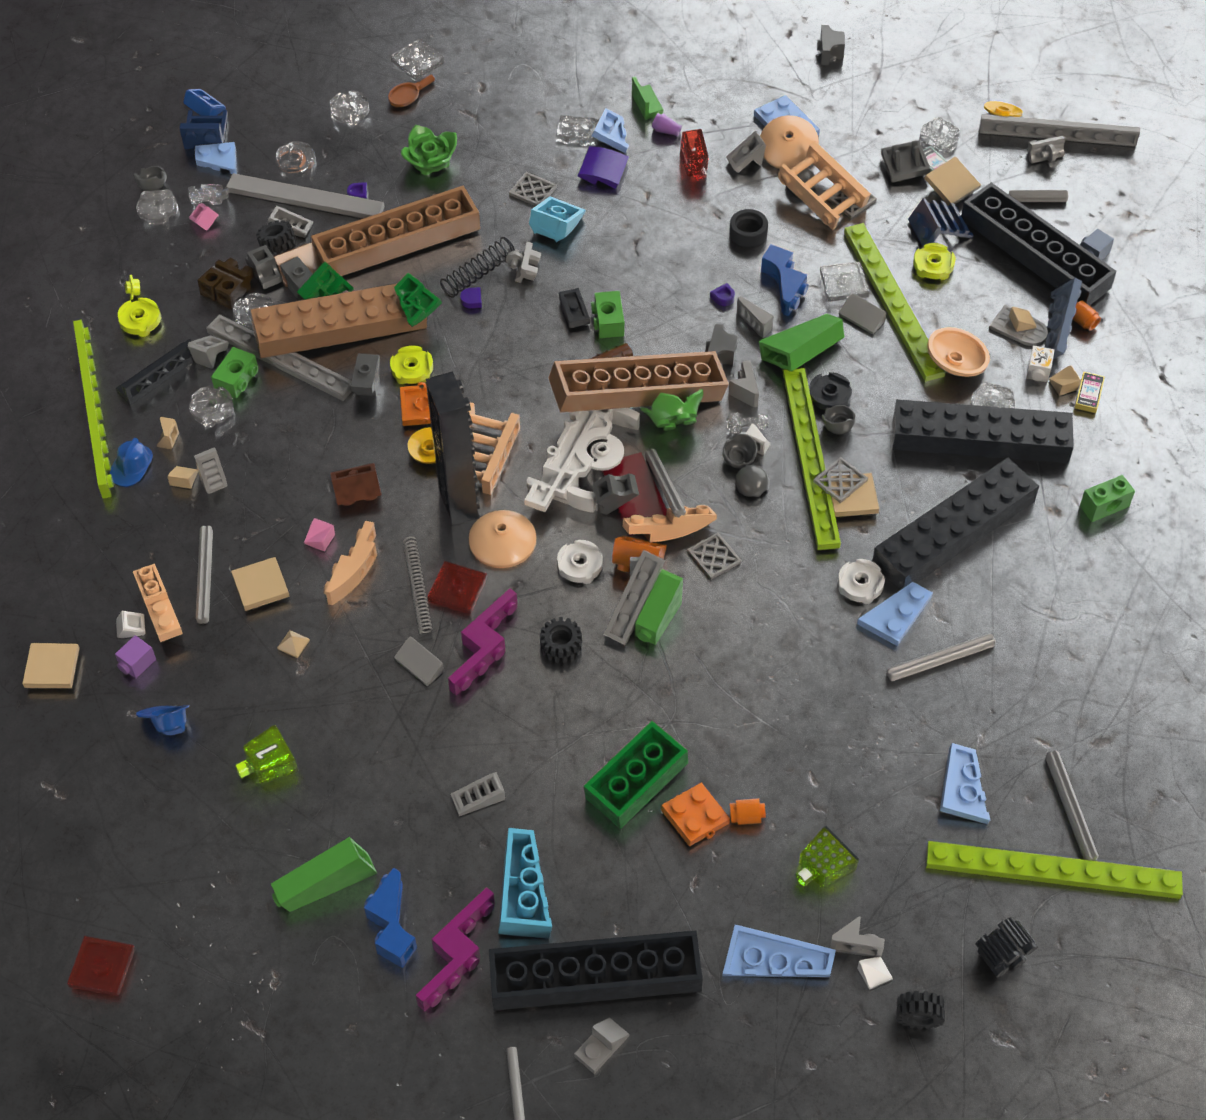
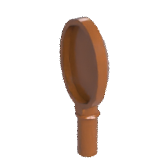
M430 74L415 84L406 82L395 86L389 92V103L395 107H404L413 103L418 98L419 91L435 81L434 76Z

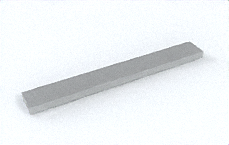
M982 114L979 133L1041 139L1063 136L1065 141L1136 147L1140 135V127Z
M235 173L232 174L226 186V190L229 193L358 218H367L382 213L384 209V202Z
M220 314L206 328L207 333L228 341L229 344L243 351L254 354L257 358L342 401L351 393V380L295 352L260 358L254 331Z

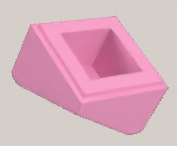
M200 202L189 216V219L203 229L208 230L218 217V214Z
M314 518L304 543L325 552L335 536L334 525Z

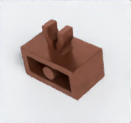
M374 463L331 473L338 505H352L356 501L363 499L367 501L374 500L377 496L382 495Z

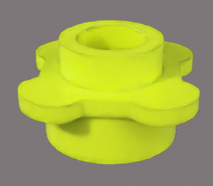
M129 275V281H125V292L130 294V300H133V296L140 295L139 279H133L132 275Z

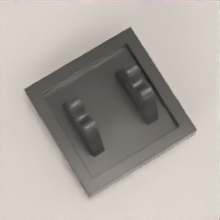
M920 140L881 148V155L891 182L930 173L931 168Z

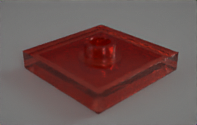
M444 561L427 597L428 602L471 614L488 578L487 573Z
M84 936L67 983L68 986L119 996L135 951L134 945Z

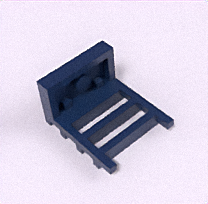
M188 110L187 122L180 123V133L184 149H195V146L223 143L225 141L227 110H223L222 116H193V111Z
M922 198L908 218L923 247L925 244L934 243L940 234L966 238L974 236L967 228L959 213V208L954 203H950L948 206L943 201L940 204H937L935 200L929 203L926 199Z

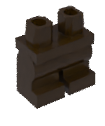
M230 257L225 262L218 259L215 262V266H212L197 280L200 295L213 301L217 300V303L232 310L237 305L236 300L251 289L250 281L254 277L253 268L246 265L240 270L235 259Z

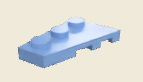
M912 582L861 616L857 624L898 646L932 598L933 592Z
M954 743L949 747L940 811L988 824L990 816L989 812L986 811V797L981 787V773L975 749Z

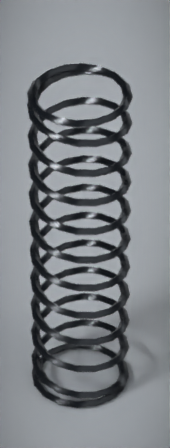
M501 237L500 242L495 241V247L489 245V252L484 249L483 256L478 253L477 260L471 258V264L465 262V268L459 266L460 274L453 270V277L447 274V280L442 278L440 285L446 295L454 298L465 287H470L471 283H476L477 279H481L483 275H487L489 271H493L495 267L500 266L501 262H506L508 252L503 247L502 239L508 243L511 252H514L515 248L511 241L506 237ZM496 243L502 247L505 255L498 250ZM490 247L496 251L499 260L493 255ZM484 251H486L489 254L493 264L487 259ZM478 255L483 258L487 268L481 263ZM500 255L505 257V260L501 261ZM494 259L499 261L498 265H495ZM472 260L476 261L481 272L474 266ZM488 263L493 265L492 269H489ZM466 264L472 268L475 276L468 270ZM482 267L487 270L486 273H483ZM460 268L466 272L468 279L462 274ZM476 271L481 274V277H477ZM454 272H456L459 275V277L462 280V283L458 281ZM469 274L475 278V281L471 282ZM448 276L452 278L457 288L451 284ZM463 278L469 282L468 286H465ZM442 280L446 281L450 285L454 294L450 293L445 288V286L442 283ZM456 281L463 286L462 290H459Z

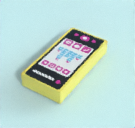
M1083 372L1075 409L1092 413L1097 412L1104 376Z

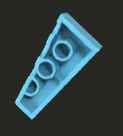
M508 828L498 934L545 939L550 937L552 923L548 912L547 897H545L544 881L539 865L534 830Z

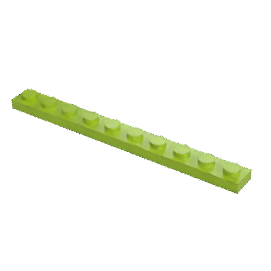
M864 223L845 227L844 234L924 381L927 382L945 377L946 371L937 366L930 357L927 349L928 338Z
M81 319L73 321L89 430L98 487L102 498L111 497L110 488L114 487L112 475H108V471L111 470L109 458H105V454L109 453L107 442L102 439V437L106 436L104 425L100 424V420H103L101 407H97L101 400L99 392L95 391V388L98 387L96 375L92 374L93 371H96L94 360L90 359V356L93 355L91 343L87 342V340H91L89 328H84Z
M805 368L795 369L792 372L783 370L817 550L840 548L841 542L831 495L825 493L822 488L813 482L814 478L825 470V464ZM820 481L822 484L828 487V482Z
M928 841L926 868L1176 899H1181L1183 895L1181 871Z

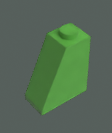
M664 569L661 570L635 622V636L640 640L654 645L657 644L682 604L683 578Z

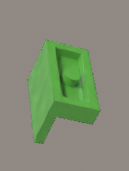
M636 76L632 77V96L644 119L655 118L657 113L662 115L663 108L650 85L641 87Z

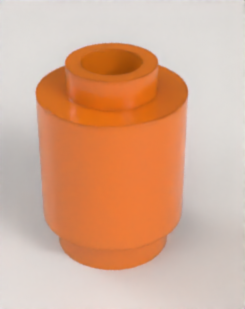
M1083 300L1076 303V313L1072 320L1084 329L1093 330L1101 321V317L1098 316L1099 313Z
M759 798L736 800V803H730L731 823H738V825L761 823V818H766L765 803H760Z

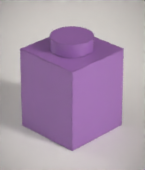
M136 635L115 653L119 670L125 675L129 673L134 678L140 676L156 661L152 647Z

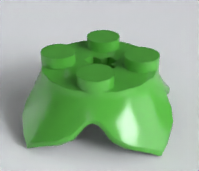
M415 124L409 133V147H404L401 150V155L408 162L412 163L417 170H420L423 175L440 171L450 165L451 156L457 146L456 132H442L439 136H435L427 127Z
M703 389L686 397L685 403L678 396L661 392L653 401L651 410L640 407V410L653 420L655 426L658 428L663 427L664 431L673 430L676 428V425L682 423L684 425L694 424L697 422V411L703 398Z

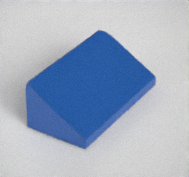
M202 89L186 90L183 103L201 116H217L226 109L225 105Z

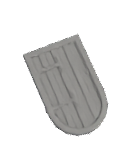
M1007 305L1003 306L989 326V329L1028 346L1042 344L1048 335L1045 324L1035 318L1033 320L1037 326L1036 328L1016 332L1009 318L1011 307Z

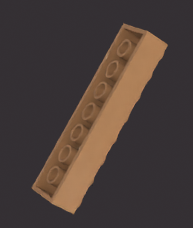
M460 186L312 235L311 238L321 265L325 261L340 276L480 230L479 211L465 187Z
M397 284L251 309L252 326L260 358L427 328V317L413 327L409 325L394 289Z
M716 351L554 361L548 378L560 413L652 406L653 401L661 392L678 396L685 403L686 397L700 389H703L701 402L721 401L729 385Z

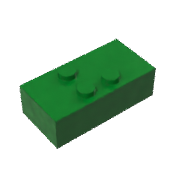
M651 721L584 785L585 798L621 829L688 764V750L656 723Z

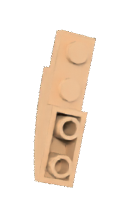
M697 505L696 508L684 506L686 510L685 515L677 518L674 516L671 508H667L666 516L659 514L652 517L632 515L631 518H623L622 527L628 534H643L649 542H659L676 539L696 532L715 521L717 514L706 505Z
M365 521L362 529H359L357 532L356 544L350 548L349 555H341L338 563L333 565L331 580L327 581L324 587V594L329 605H334L347 596L363 580L377 557L374 542L376 532L373 522Z
M155 564L133 571L160 642L183 634Z

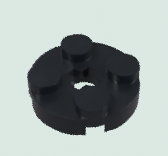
M829 372L828 375L824 376L819 374L812 379L809 385L812 404L822 410L835 405L847 406L851 401L852 389L850 382L841 374ZM832 389L834 390V394H829L826 391H830Z

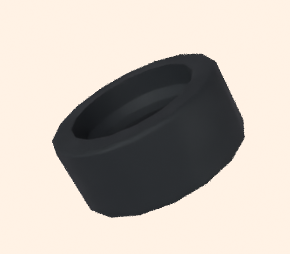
M754 209L740 210L730 219V237L737 245L755 247L766 240L768 220L760 211ZM742 224H754L760 230L746 233L737 227Z

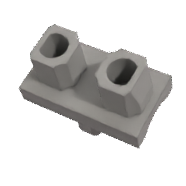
M1052 136L1047 137L1045 140L1029 141V161L1031 163L1045 160L1053 162L1056 158L1065 156V137Z
M528 241L524 251L520 253L519 250H514V252H509L506 257V262L511 265L512 269L518 267L515 281L521 283L523 278L534 281L538 271L537 267L528 265V263L537 266L541 253L532 250L533 243Z

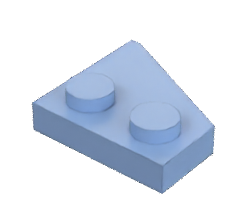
M605 108L592 137L623 153H626L629 147L628 143L625 142L626 130L623 126V117Z
M235 142L195 146L197 166L210 167L217 171H220L222 168L230 170V174H237Z

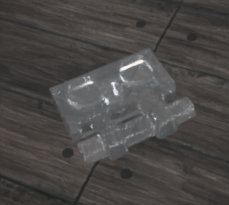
M560 115L555 141L563 142V144L580 143L581 146H587V144L595 145V138L592 137V134L599 119Z

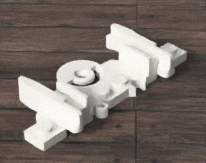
M630 408L569 412V417L574 422L564 421L565 429L557 441V447L550 446L547 448L548 459L543 466L542 481L531 477L527 479L529 493L525 498V505L546 512L552 499L576 509L593 513L596 510L597 503L595 493L580 489L579 477H586L591 468L595 470H609L620 464L624 457V446L610 432L612 424L639 430L640 413ZM598 439L608 440L607 443L598 442L592 446V457L587 453V447L591 442ZM600 448H605L606 450H605V451H599L598 449H600Z

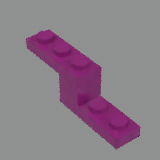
M508 589L461 631L462 644L473 652L474 655L448 677L449 690L454 695L468 689L478 675H483L489 665L495 660L501 659L504 655L505 639L494 629L499 626L501 620L507 615L513 614L518 606L517 593L512 589Z
M487 887L432 938L433 950L448 964L416 994L417 1004L424 1012L430 1006L435 1007L449 988H455L461 981V977L467 971L475 969L479 964V947L464 933H470L476 926V922L482 916L486 917L494 909V893Z

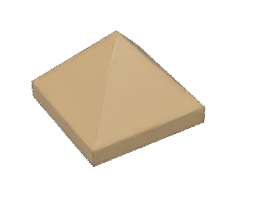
M289 630L277 649L298 658L310 639Z

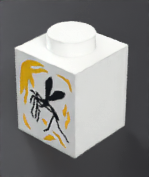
M1033 346L1028 365L1027 379L1048 382L1055 349Z

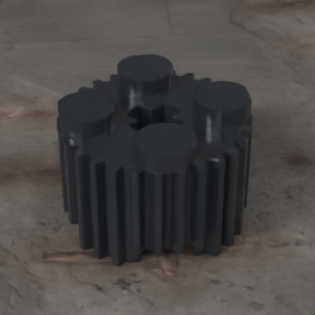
M1012 917L999 923L997 929L988 936L987 934L983 935L975 943L978 947L977 952L997 977L1006 973L1011 965L1014 969L1021 966L1027 960L1024 956L1031 954L1038 948L1020 921H1014Z

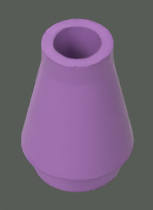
M657 113L652 123V128L655 129V132L677 137L682 129L681 125L664 113L662 115Z

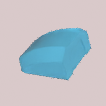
M549 196L531 209L529 225L534 234L538 233L558 242L576 227L586 210Z

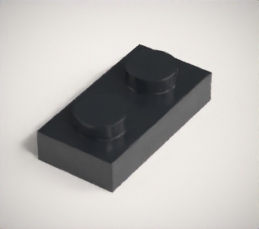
M579 288L559 292V300L569 328L590 324V317Z

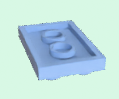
M786 95L754 109V116L764 126L781 116H797L808 121L815 128L817 135H819L820 129Z

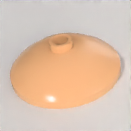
M788 115L773 119L764 127L760 135L766 144L763 158L777 169H780L781 165L785 164L791 170L806 159L811 143L816 141L819 144L815 128L808 121L797 116Z
M952 327L938 329L931 334L927 343L929 355L936 365L955 376H977L986 370L990 361V355L984 343L973 334L962 329Z
M498 510L487 513L473 524L469 532V547L474 557L481 563L494 568H509L519 565L530 557L536 546V531L533 524L525 516L514 511Z

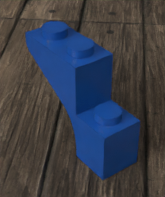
M770 244L762 257L761 272L768 274L777 281L781 312L789 316L793 309H797L800 297L802 295L805 296L809 284L806 283L807 274L793 269L795 264L792 261L793 252Z
M393 868L389 874H385L382 877L377 891L368 896L364 909L367 919L384 928L375 937L377 954L403 968L417 949L415 937L407 933L399 924L403 884L400 872Z

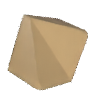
M1070 365L1049 378V381L1058 395L1061 396L1078 390L1081 379Z
M160 417L163 432L157 447L172 449L179 435L175 419Z

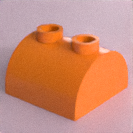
M622 535L615 538L612 563L618 564V570L630 572V557H640L642 551L646 550L664 559L667 545Z

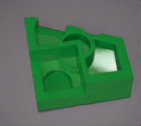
M324 261L297 293L307 300L340 294L346 290L352 292L354 288Z
M407 273L394 287L411 327L420 323L442 304L437 296L426 289L423 283L410 273Z

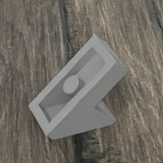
M754 131L726 158L737 173L753 160L761 166L766 144L758 132Z
M210 335L189 342L188 348L195 363L213 369L216 354L227 350L229 342Z
M742 361L741 370L738 371V379L729 381L728 393L752 407H758L759 390L751 361Z
M860 916L832 935L830 948L835 949L836 952L874 958L882 956L885 939L879 938L874 934L859 935Z
M611 1018L601 1021L592 1027V1035L574 1053V1057L595 1074L629 1037V1033Z

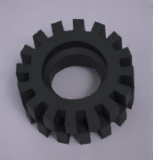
M276 220L275 223L269 222V225H263V228H259L258 232H256L259 246L266 245L272 255L275 252L280 254L282 250L285 252L287 248H292V245L296 243L293 228L285 220H281V222Z
M559 617V621L553 618L551 619V624L547 621L545 627L542 626L540 633V648L544 656L547 655L549 660L555 657V662H559V659L567 662V657L573 660L574 654L578 656L582 649L580 626L577 627L575 621L571 624L570 618H567L566 621H563V617ZM557 635H566L570 638V641L566 644L558 645L553 643L552 639Z
M919 991L902 993L900 997H897L896 1020L898 1023H902L903 1026L909 1025V1028L918 1027V1029H922V1027H926V1029H931V1026L934 1028L939 1027V1025L942 1026L945 1022V1000L942 999V996H937L936 993L928 994V991L919 993Z

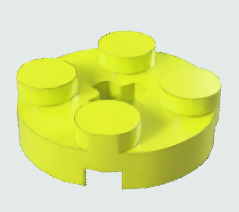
M939 243L925 244L924 248L920 250L918 248L914 255L913 265L917 270L916 274L919 277L945 280L949 278V274L954 270L956 258L954 253L952 252L951 254L947 250L948 247Z
M138 298V301L131 302L129 300L119 308L118 319L121 329L125 332L146 337L150 334V331L159 325L161 313L153 300ZM141 314H143V317H141V318H136V317H135V316H140Z
M419 346L402 347L390 359L391 373L399 384L426 382V378H430V374L433 371L432 356L428 351L427 353L422 351V348ZM409 363H414L415 366L409 367Z

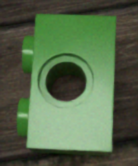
M620 291L595 293V302H591L592 314H596V317L593 318L594 330L599 332V338L624 336L625 322Z
M232 347L211 376L214 390L237 399L240 393L245 391L250 379L258 372L256 356Z
M1120 475L1084 490L1080 507L1090 521L1094 522L1130 507L1135 490L1127 479Z

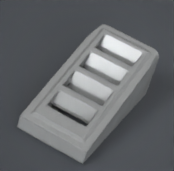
M277 205L268 218V223H275L276 220H279V222L281 220L288 221L293 228L294 234L304 238L313 225V221Z
M742 296L738 297L737 313L759 336L765 338L773 329L774 316Z
M215 447L194 456L201 483L208 494L227 487V481Z
M497 772L451 793V798L458 815L462 816L505 800V792ZM492 786L495 789V791L493 792L490 791V787ZM481 790H484V792H485V794H486V795L483 796V797L481 796V793H480ZM474 793L477 800L472 801L470 794ZM462 797H465L468 803L465 806H463V803L461 801Z

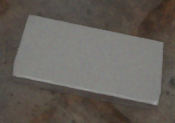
M854 293L848 297L838 314L871 334H874L882 326L886 318L884 310Z
M411 636L405 641L394 657L398 663L426 686L430 685L444 672L443 663Z

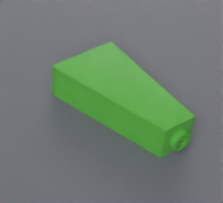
M824 314L759 341L761 360L792 372L845 337L843 320L830 314Z
M348 837L271 883L275 892L272 894V897L278 907L282 906L291 912L377 874V871L368 852L352 838Z

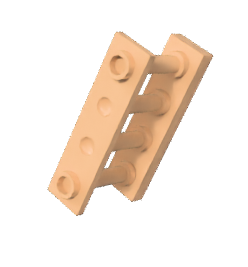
M816 141L809 145L805 160L791 170L785 164H782L778 173L780 182L798 196L832 230L837 226L840 218L839 214L853 204H856L859 208L864 207L871 195ZM810 165H815L820 172L804 183L797 175ZM824 178H828L834 185L818 196L810 189ZM838 191H842L848 198L834 209H831L825 201Z
M470 402L471 411L468 412L470 413L472 423L502 431L501 437H497V439L473 433V442L492 446L495 449L493 454L486 455L475 452L473 455L475 461L487 464L485 471L479 472L475 470L479 483L482 484V492L491 495L520 430V416L511 413L508 421L505 420L504 422L475 415L474 403Z

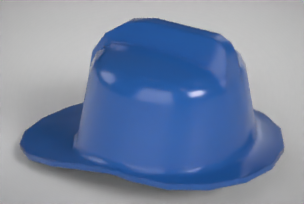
M137 438L122 443L117 450V456L111 467L110 474L112 475L113 482L119 486L128 487L139 482L152 461V451L140 443Z
M190 705L146 708L138 711L136 716L150 718L157 732L165 735H175L185 731L187 721L186 708Z

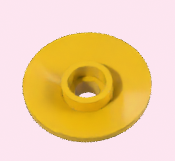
M990 101L984 104V109L992 115L1021 117L1023 113L1017 106L1004 102Z
M431 427L416 431L408 441L410 456L424 464L436 463Z

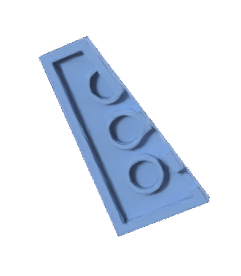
M735 925L723 976L830 977L836 950Z

